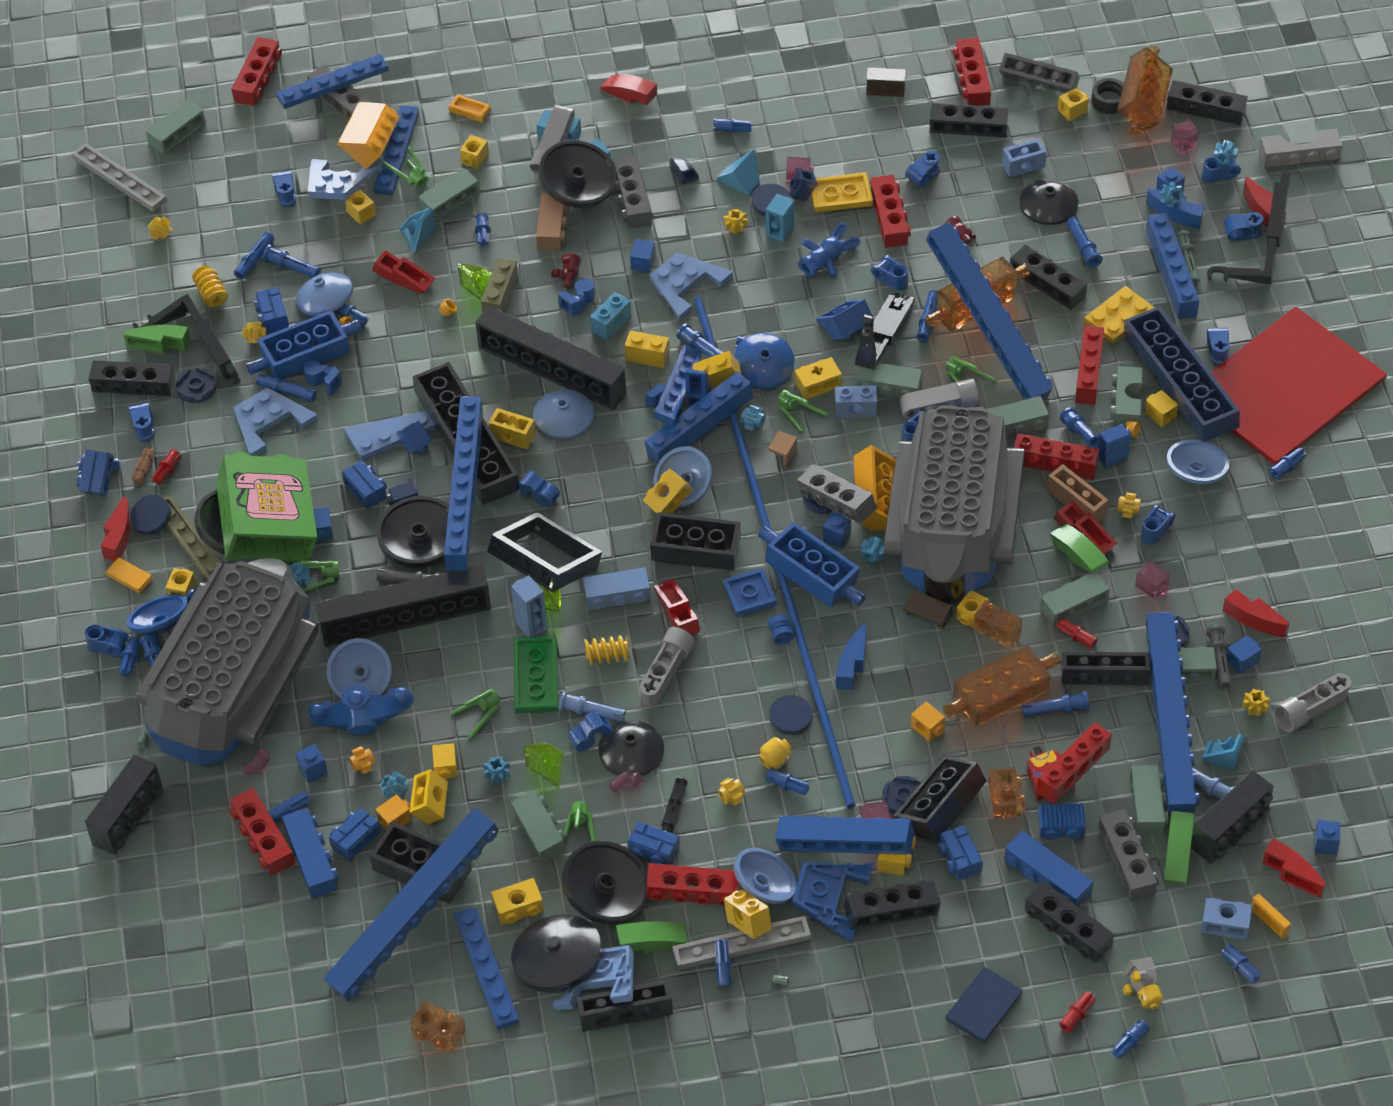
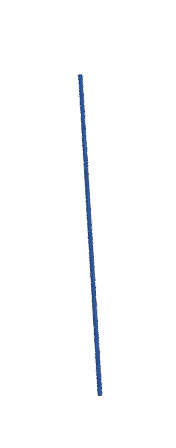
M696 297L694 302L705 339L716 347L702 298ZM735 411L729 418L762 528L767 526L772 530ZM775 569L847 808L850 809L855 807L854 798L786 576Z

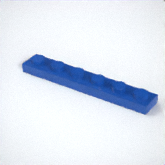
M378 54L276 92L277 98L283 108L287 109L387 72L389 67L382 54Z
M400 105L397 113L400 117L390 135L382 160L400 172L419 115V107ZM382 165L383 170L378 173L374 185V193L393 195L399 176Z
M684 344L653 418L672 426L686 393L685 369L693 370V364L699 362L703 352Z
M476 907L455 913V921L497 1030L518 1024V1015Z

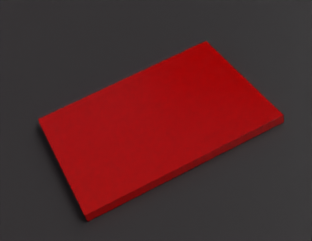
M1296 306L1211 371L1212 375L1240 410V427L1231 432L1274 465L1279 463L1283 456H1288L1387 378L1386 372Z

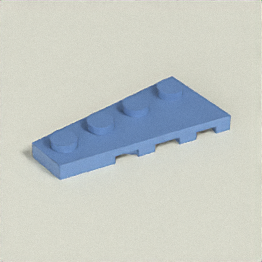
M421 411L344 428V433L361 461H364L403 444L396 432L410 423L419 420L427 433L435 430V424L427 411Z

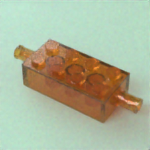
M1157 46L1145 47L1130 56L1117 111L1130 121L1128 133H1131L1133 136H1138L1141 131L1145 133L1161 123L1173 68L1158 56L1160 50L1159 48L1157 49Z
M1003 256L980 268L983 276L988 278L993 292L999 296L1001 305L1015 298L1016 281L1030 275V270L1026 264H1022L1015 269ZM953 284L938 290L937 311L925 316L929 327L932 328L941 322L950 332L962 328L965 324L974 320Z
M1027 645L955 680L953 697L956 700L944 705L943 711L947 718L965 711L977 727L1050 691L1051 675L1047 670L1061 664V659L1055 651L1039 659Z

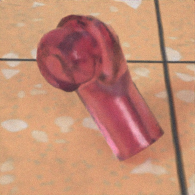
M266 749L258 750L253 762L242 765L244 774L248 775L263 771L270 760V753Z
M625 771L609 783V787L613 792H617L623 786L636 787L641 784L642 776L636 772Z

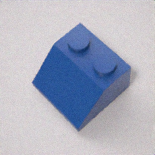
M865 299L847 300L816 318V321L833 339L845 341L852 338L854 332L863 331L865 322H862L865 314L873 315Z

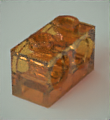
M985 600L974 614L973 630L1011 648L1021 635L1022 618Z
M1016 768L990 769L988 785L994 818L1021 816L1022 807H1025L1026 804L1024 794H1020L1019 789H1022L1021 776L1016 774Z
M426 1001L422 1002L410 1021L411 1032L417 1039L427 1040L433 1043L435 1047L441 1050L447 1049L451 1052L466 1030L464 1018ZM425 1022H431L428 1025H423ZM445 1031H451L449 1034H442Z

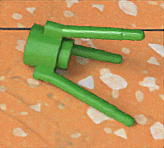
M408 147V151L417 167L409 159L406 160L412 169L409 172L410 177L382 161V165L406 180L410 185L415 184L416 187L420 188L429 180V177L425 174V169L421 166L411 147Z
M955 355L951 356L946 362L945 368L949 371L947 375L955 382L960 381L956 375H963L966 369L992 382L997 381L996 378L977 370V366L961 360Z
M787 390L782 391L777 398V403L780 405L779 410L788 417L800 432L804 431L803 428L788 412V410H794L798 404L826 417L829 415L827 412L808 404L807 400L795 396Z
M337 561L300 562L301 565H307L309 569H321L322 577H326L323 581L303 588L302 590L305 593L325 584L335 583L334 578H339Z
M492 688L466 701L463 706L451 712L453 716L477 703L483 710H489L469 734V739H472L488 718L498 710L497 704L500 703V698Z
M577 801L572 804L564 829L566 838L572 821L575 823V828H578L579 825L587 821L591 842L596 841L592 823L593 814L589 813V805L587 803Z

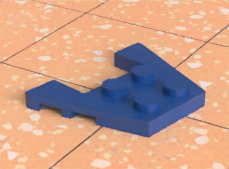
M803 862L791 905L844 939L852 942L855 929H851L847 917L838 915L835 911L844 879L868 884L873 863L865 862L864 865H851V862H847L844 865L832 864V862Z

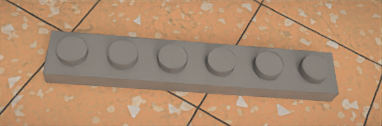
M87 143L72 153L75 161L152 212L167 202L164 194Z
M801 916L771 923L772 930L754 939L742 931H736L672 946L677 968L681 970L716 962L715 942L717 940L728 941L729 958L811 940L806 917Z

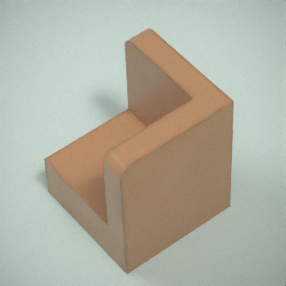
M778 431L768 449L770 452L783 456V466L785 467L789 465L797 451V437Z

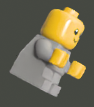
M1152 958L1131 960L1123 971L1125 977H1128L1131 982L1123 987L1124 995L1129 996L1136 992L1143 1008L1151 1010L1159 1008V1005L1163 1002V995L1158 985H1156L1157 973Z

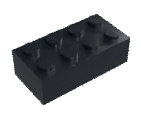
M657 512L650 544L651 560L734 570L741 540V522Z
M134 754L85 820L93 846L113 855L123 848L127 837L136 830L140 819L149 812L151 804L156 798L160 797L163 791L155 763Z
M1252 770L1194 824L1191 849L1210 864L1216 859L1220 860L1231 845L1235 846L1246 831L1250 832L1260 818L1264 819L1270 813L1274 786Z
M392 821L370 854L372 870L407 884L442 843ZM471 863L467 866L466 872L461 877H457L452 883L451 889L446 894H442L439 900L448 904L452 902L472 871Z

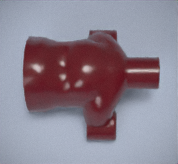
M952 216L946 221V223L951 222L952 226L958 230L960 239L966 245L970 244L972 239H976V235L962 223L960 217Z
M573 253L562 255V270L557 268L551 272V277H560L565 280L564 287L567 289L572 288V283L579 273V266L581 264V258Z

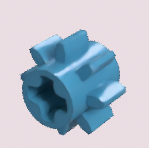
M1224 140L1222 144L1219 142L1216 144L1213 156H1216V160L1219 163L1228 165L1230 161L1235 162L1239 149H1236L1233 142Z
M1170 182L1169 186L1163 184L1162 191L1158 193L1162 197L1160 202L1167 203L1169 207H1173L1174 203L1180 205V200L1182 197H1185L1181 191L1183 187L1176 186L1175 182Z
M753 405L750 406V409L746 407L743 410L741 422L745 423V429L756 431V428H762L766 415L761 413L763 408Z
M870 537L869 541L864 539L860 546L862 548L860 553L863 559L870 563H875L878 559L883 561L885 557L884 541L878 537Z
M300 562L293 563L292 566L289 565L292 577L301 588L304 585L307 586L312 579L309 576L311 573L309 567L301 565Z
M502 756L490 757L489 762L484 763L485 779L490 778L492 784L504 783L505 778L510 777L509 761L504 762Z
M395 771L392 776L386 775L381 782V790L384 791L383 795L389 799L396 794L400 798L404 797L408 790V783L405 782L406 777Z

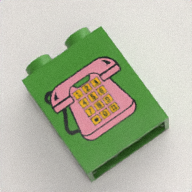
M245 452L224 455L216 479L226 560L273 558L283 562L297 563L309 561L317 539V531L306 459L291 458L285 454L273 457L250 456Z

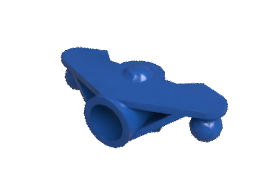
M354 684L344 690L340 702L334 704L326 700L321 704L314 703L309 707L308 714L311 722L317 726L347 730L350 735H367L378 730L379 725L410 708L414 703V697L404 687H391L386 695H372L365 686Z

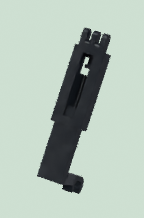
M1287 171L1282 172L1280 182H1275L1267 230L1268 247L1264 271H1261V268L1212 266L1207 271L1208 280L1212 279L1213 273H1223L1225 282L1229 278L1261 284H1272L1276 251L1281 243L1288 198L1289 173Z
M895 292L894 296H888L875 320L873 316L864 315L862 322H865V326L861 333L862 338L855 358V365L872 370L876 368L888 346L893 345L911 314L915 297L910 296L908 300L907 295L903 294L900 297V293Z
M189 294L180 297L153 317L148 314L149 322L140 327L164 325L189 313L196 324L195 327L225 380L231 378L234 384L241 382L226 351L207 319L203 320ZM133 322L134 329L140 328L137 323Z

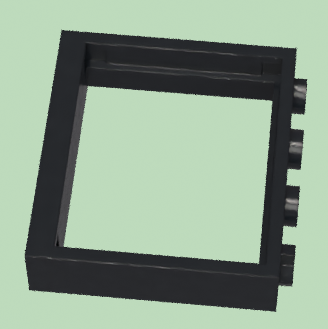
M538 512L492 534L487 551L525 576L529 575L535 582L552 592L597 570L602 555L601 550ZM534 533L577 560L557 569L519 546L515 541Z

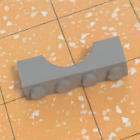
M1337 129L1318 131L1315 139L1306 144L1290 143L1280 135L1261 137L1259 153L1264 167L1340 159L1342 143Z

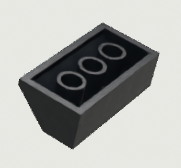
M944 755L894 814L895 819H910L916 836L920 839L937 842L940 839V834L946 832L987 782L978 763Z

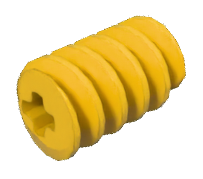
M203 265L193 272V282L198 288L203 302L208 307L221 306L228 300V293L220 281L216 270Z
M618 635L617 642L610 636L608 643H606L604 637H601L599 644L593 638L591 645H589L587 639H584L586 661L589 660L591 666L594 665L595 659L602 665L604 658H606L608 664H611L612 657L619 663L621 656H623L625 662H628L629 648L627 636L625 641H623L621 635Z

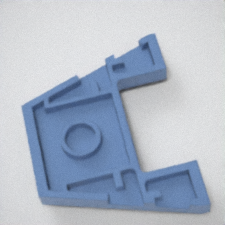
M312 159L308 188L309 197L346 200L361 188V183L370 181L372 179L371 175L376 171L380 173L383 170L382 163H372L367 169L362 167L358 173H350V171L332 172V170H328V160Z
M676 253L649 275L652 284L659 294L665 298L669 308H672L676 318L680 321L692 311V305L681 298L682 295L705 277L721 287L733 277V272Z
M265 388L233 407L250 456H257L267 450L266 444L257 435L286 418L292 417L302 429L318 420L316 413L269 388Z
M626 945L602 949V958L594 973L578 986L565 990L566 992L560 1000L555 999L552 1005L556 1011L574 1009L577 1002L576 998L579 997L582 990L613 987L610 995L613 1003L632 1001L633 950L631 947Z

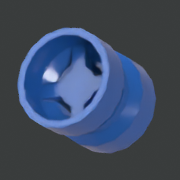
M777 615L769 620L768 626L770 631L773 632L772 638L775 644H787L794 638L793 630L789 627L790 622L786 615Z

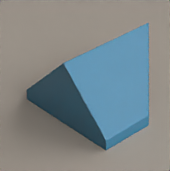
M755 149L728 165L717 177V180L749 196L760 185Z
M431 207L409 216L399 228L414 254L435 230L434 214Z
M1239 734L1236 739L1230 736L1227 741H1222L1221 739H1218V743L1208 741L1202 759L1234 771L1248 737Z

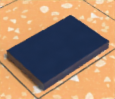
M984 966L947 1013L945 1020L980 1042L985 1043L1020 998L1023 990Z

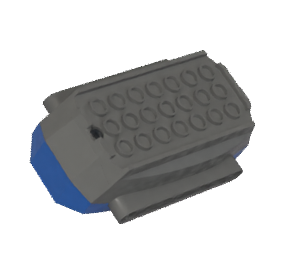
M942 405L932 411H921L912 441H899L884 540V555L900 556L903 578L918 587L926 595L947 604L957 602L964 595L968 594L969 591H974L989 583L998 563L1012 564L1025 450L1021 448H1007L1004 417H998L989 413L987 409L979 407L959 408L957 406Z
M273 558L258 559L248 563H218L207 583L202 582L198 586L136 695V701L146 705V730L163 753L198 766H205L225 760L241 741L256 745L314 643L320 628L318 623L308 620L311 608L309 597L293 579L292 571L286 563Z

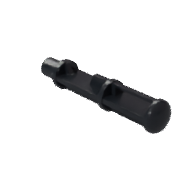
M683 777L675 779L661 823L662 830L667 832L674 829L688 785V781Z

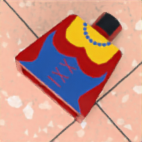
M1036 746L1029 751L1031 759L1027 761V775L1037 801L1044 799L1043 796L1037 793L1038 777L1061 756L1056 750L1044 753L1040 746Z

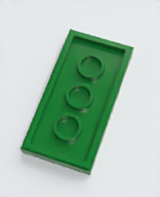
M557 636L514 638L515 713L559 711Z

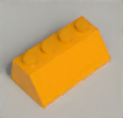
M359 102L337 145L367 169L381 156L400 116L386 104Z
M873 445L854 455L855 485L872 493L877 505V509L860 524L871 531L886 530L896 467V459Z

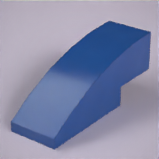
M1148 188L1146 204L1159 214L1167 212L1170 220L1187 227L1200 229L1204 205L1187 202V195H1185L1180 200V205L1174 203L1173 207H1169L1167 203L1160 202L1162 197L1158 193L1162 190Z
M685 369L686 398H688V404L693 405L712 391L711 381L708 373L705 371Z
M862 625L853 634L841 654L836 673V689L853 690L855 672L863 673L867 625Z

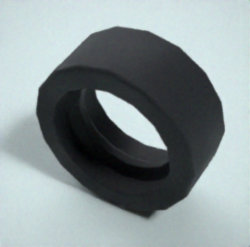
M1105 78L1096 82L1092 87L1091 103L1098 111L1105 114H1114L1123 110L1127 105L1128 88L1121 80ZM1103 92H1114L1121 97L1115 100H1106L1099 95Z

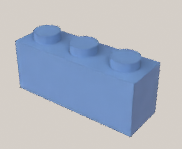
M646 567L583 577L588 610H598L605 607L622 606L636 602L642 603L651 600Z
M528 575L523 579L517 580L511 586L515 622L527 637H536L548 629L544 592Z

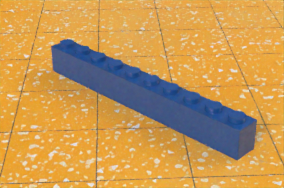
M951 222L931 230L926 238V242L1022 398L1026 400L1041 396L1042 399L1048 397L1053 390L1051 380L1043 373L1040 362L1035 360L1030 346L1024 342L1020 330L1012 323L1009 312L1004 310L999 296L991 289L988 278L983 276L978 262L973 260L968 246L960 239L958 230L952 226Z
M481 396L460 397L444 550L446 571H468L483 422Z
M1173 612L1147 613L1145 625L1148 652L1150 653V669L1166 795V809L1168 815H1171V811L1194 813L1195 807L1199 806V793L1194 790V786H1197V775L1192 773L1195 758L1194 753H1190L1189 748L1192 747V734H1188L1187 728H1190V717L1185 715V709L1188 708L1187 695L1183 696L1185 677H1181L1180 671H1183V659L1178 656V652H1181L1180 639H1176V633L1179 632L1178 620H1174Z
M474 807L323 979L328 986L347 1001L356 997L361 991V986L367 980L374 977L376 969L382 963L389 960L392 951L397 945L400 946L404 943L407 934L412 928L419 926L422 917L427 911L434 909L437 900L442 894H446L457 877H461L466 872L467 866L472 860H476L481 855L482 849L486 844L491 843L496 838L499 830L495 822Z

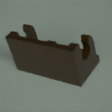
M868 68L866 95L904 97L906 69Z
M914 589L903 607L905 614L910 615L911 613L935 623L942 630H944L953 615L951 605Z

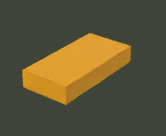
M458 94L448 106L449 112L479 122H483L491 111V105Z
M119 557L106 570L108 577L139 594L153 580L152 575Z
M1259 893L1254 896L1251 911L1281 939L1286 938L1289 935L1291 923Z

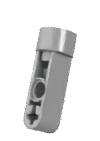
M560 105L553 107L539 146L535 150L529 168L539 175V165L543 154L554 144L567 140L575 118V109Z
M974 378L907 393L900 397L899 402L904 419L910 420L920 411H932L942 405L957 406L959 408L979 406V397Z
M670 627L660 643L661 649L640 684V695L643 704L654 706L660 701L680 663L688 657L695 644V640L687 631L677 627Z
M1342 673L1335 674L1296 697H1290L1275 705L1274 716L1277 723L1284 731L1289 733L1307 724L1308 720L1347 698L1351 679Z

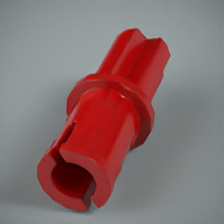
M171 449L166 458L160 461L159 468L152 476L153 483L161 485L166 477L173 473L175 465L182 458L179 451Z
M1065 618L1060 619L1056 626L1058 630L1072 637V641H1078L1090 650L1095 647L1098 641L1097 637L1083 630L1082 626L1078 627Z
M1090 992L1083 993L1075 1005L1069 1007V1012L1059 1022L1060 1028L1067 1033H1071L1076 1024L1086 1017L1085 1013L1095 1002V996Z

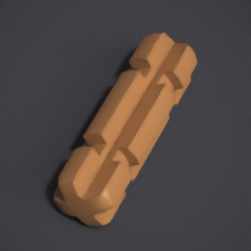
M143 449L142 456L139 458L135 468L136 471L133 472L132 482L143 483L144 476L147 474L151 464L150 461L154 457L153 449Z

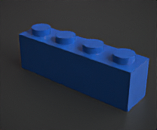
M304 808L282 816L284 828L311 898L337 890L336 881L339 880L335 867H330L329 863L332 862L328 849L324 851L322 845H325L321 832L317 833L315 829L318 827L315 815L310 816L308 808Z
M1021 831L1005 847L1004 860L1010 867L1021 871L1028 880L1035 881L1037 884L1044 881L1078 907L1091 895L1093 881L1024 831Z

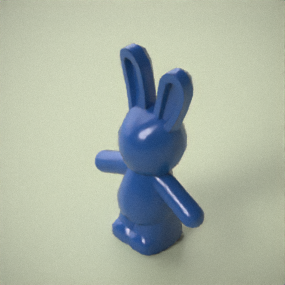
M845 222L839 223L831 236L825 238L820 246L806 238L802 240V245L812 250V252L801 258L798 262L799 268L807 277H812L824 265L829 275L835 277L837 271L832 260L837 259L842 252L854 249L860 244V238L851 237L843 242L839 241L847 230Z

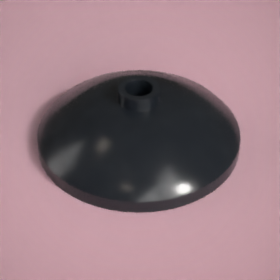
M1055 179L1035 181L1026 186L1020 195V208L1024 215L1030 220L1043 225L1064 223L1072 218L1078 209L1079 201L1075 190L1068 184Z
M641 721L617 723L612 726L613 732L603 735L600 739L598 750L602 764L611 773L620 777L635 778L644 776L652 772L660 764L664 756V742L660 733L651 725Z

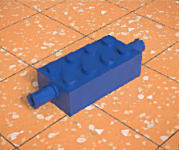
M332 310L258 339L262 358L246 363L247 370L250 375L267 369L270 370L273 377L276 378L278 376L283 380L303 372L304 364L310 360H316L323 364L350 353L347 336L361 332V325L356 319L341 326Z
M792 522L779 535L767 526H764L759 531L758 537L769 543L767 545L765 562L829 607H832L844 596L857 606H860L866 599L865 594L853 587L857 583L860 567L795 522Z

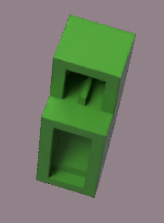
M177 325L146 326L124 331L123 333L126 347L164 354L166 348L185 352L191 340L188 327Z
M1065 524L1050 533L1054 548L1066 553L1068 561L1093 574L1109 564L1108 559L1087 537L1072 526Z
M1171 811L1164 882L1183 885L1187 883L1194 813Z
M656 921L616 925L619 946L629 945L633 952L643 950L644 954L672 949V946L688 943L685 926L682 923Z

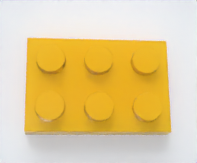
M867 172L816 178L818 185L811 194L815 213L873 206Z
M1125 286L1086 315L1084 323L1088 326L1104 327L1103 338L1114 344L1124 336V320L1155 307Z

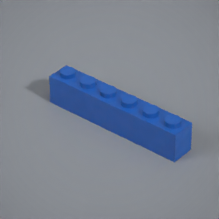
M1166 212L1148 215L1146 233L1177 318L1197 316L1199 298L1168 214Z
M737 371L677 416L672 426L669 424L665 425L645 440L647 456L658 465L662 457L669 451L678 447H689L753 398L751 382Z
M790 815L780 816L775 840L780 851L910 855L914 829L911 820L905 818L797 817Z

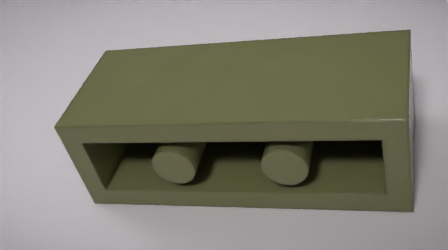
M497 258L481 299L482 313L488 306L505 313L519 277L517 261Z

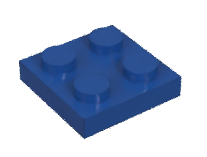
M763 568L723 579L724 589L736 617L777 605V600Z

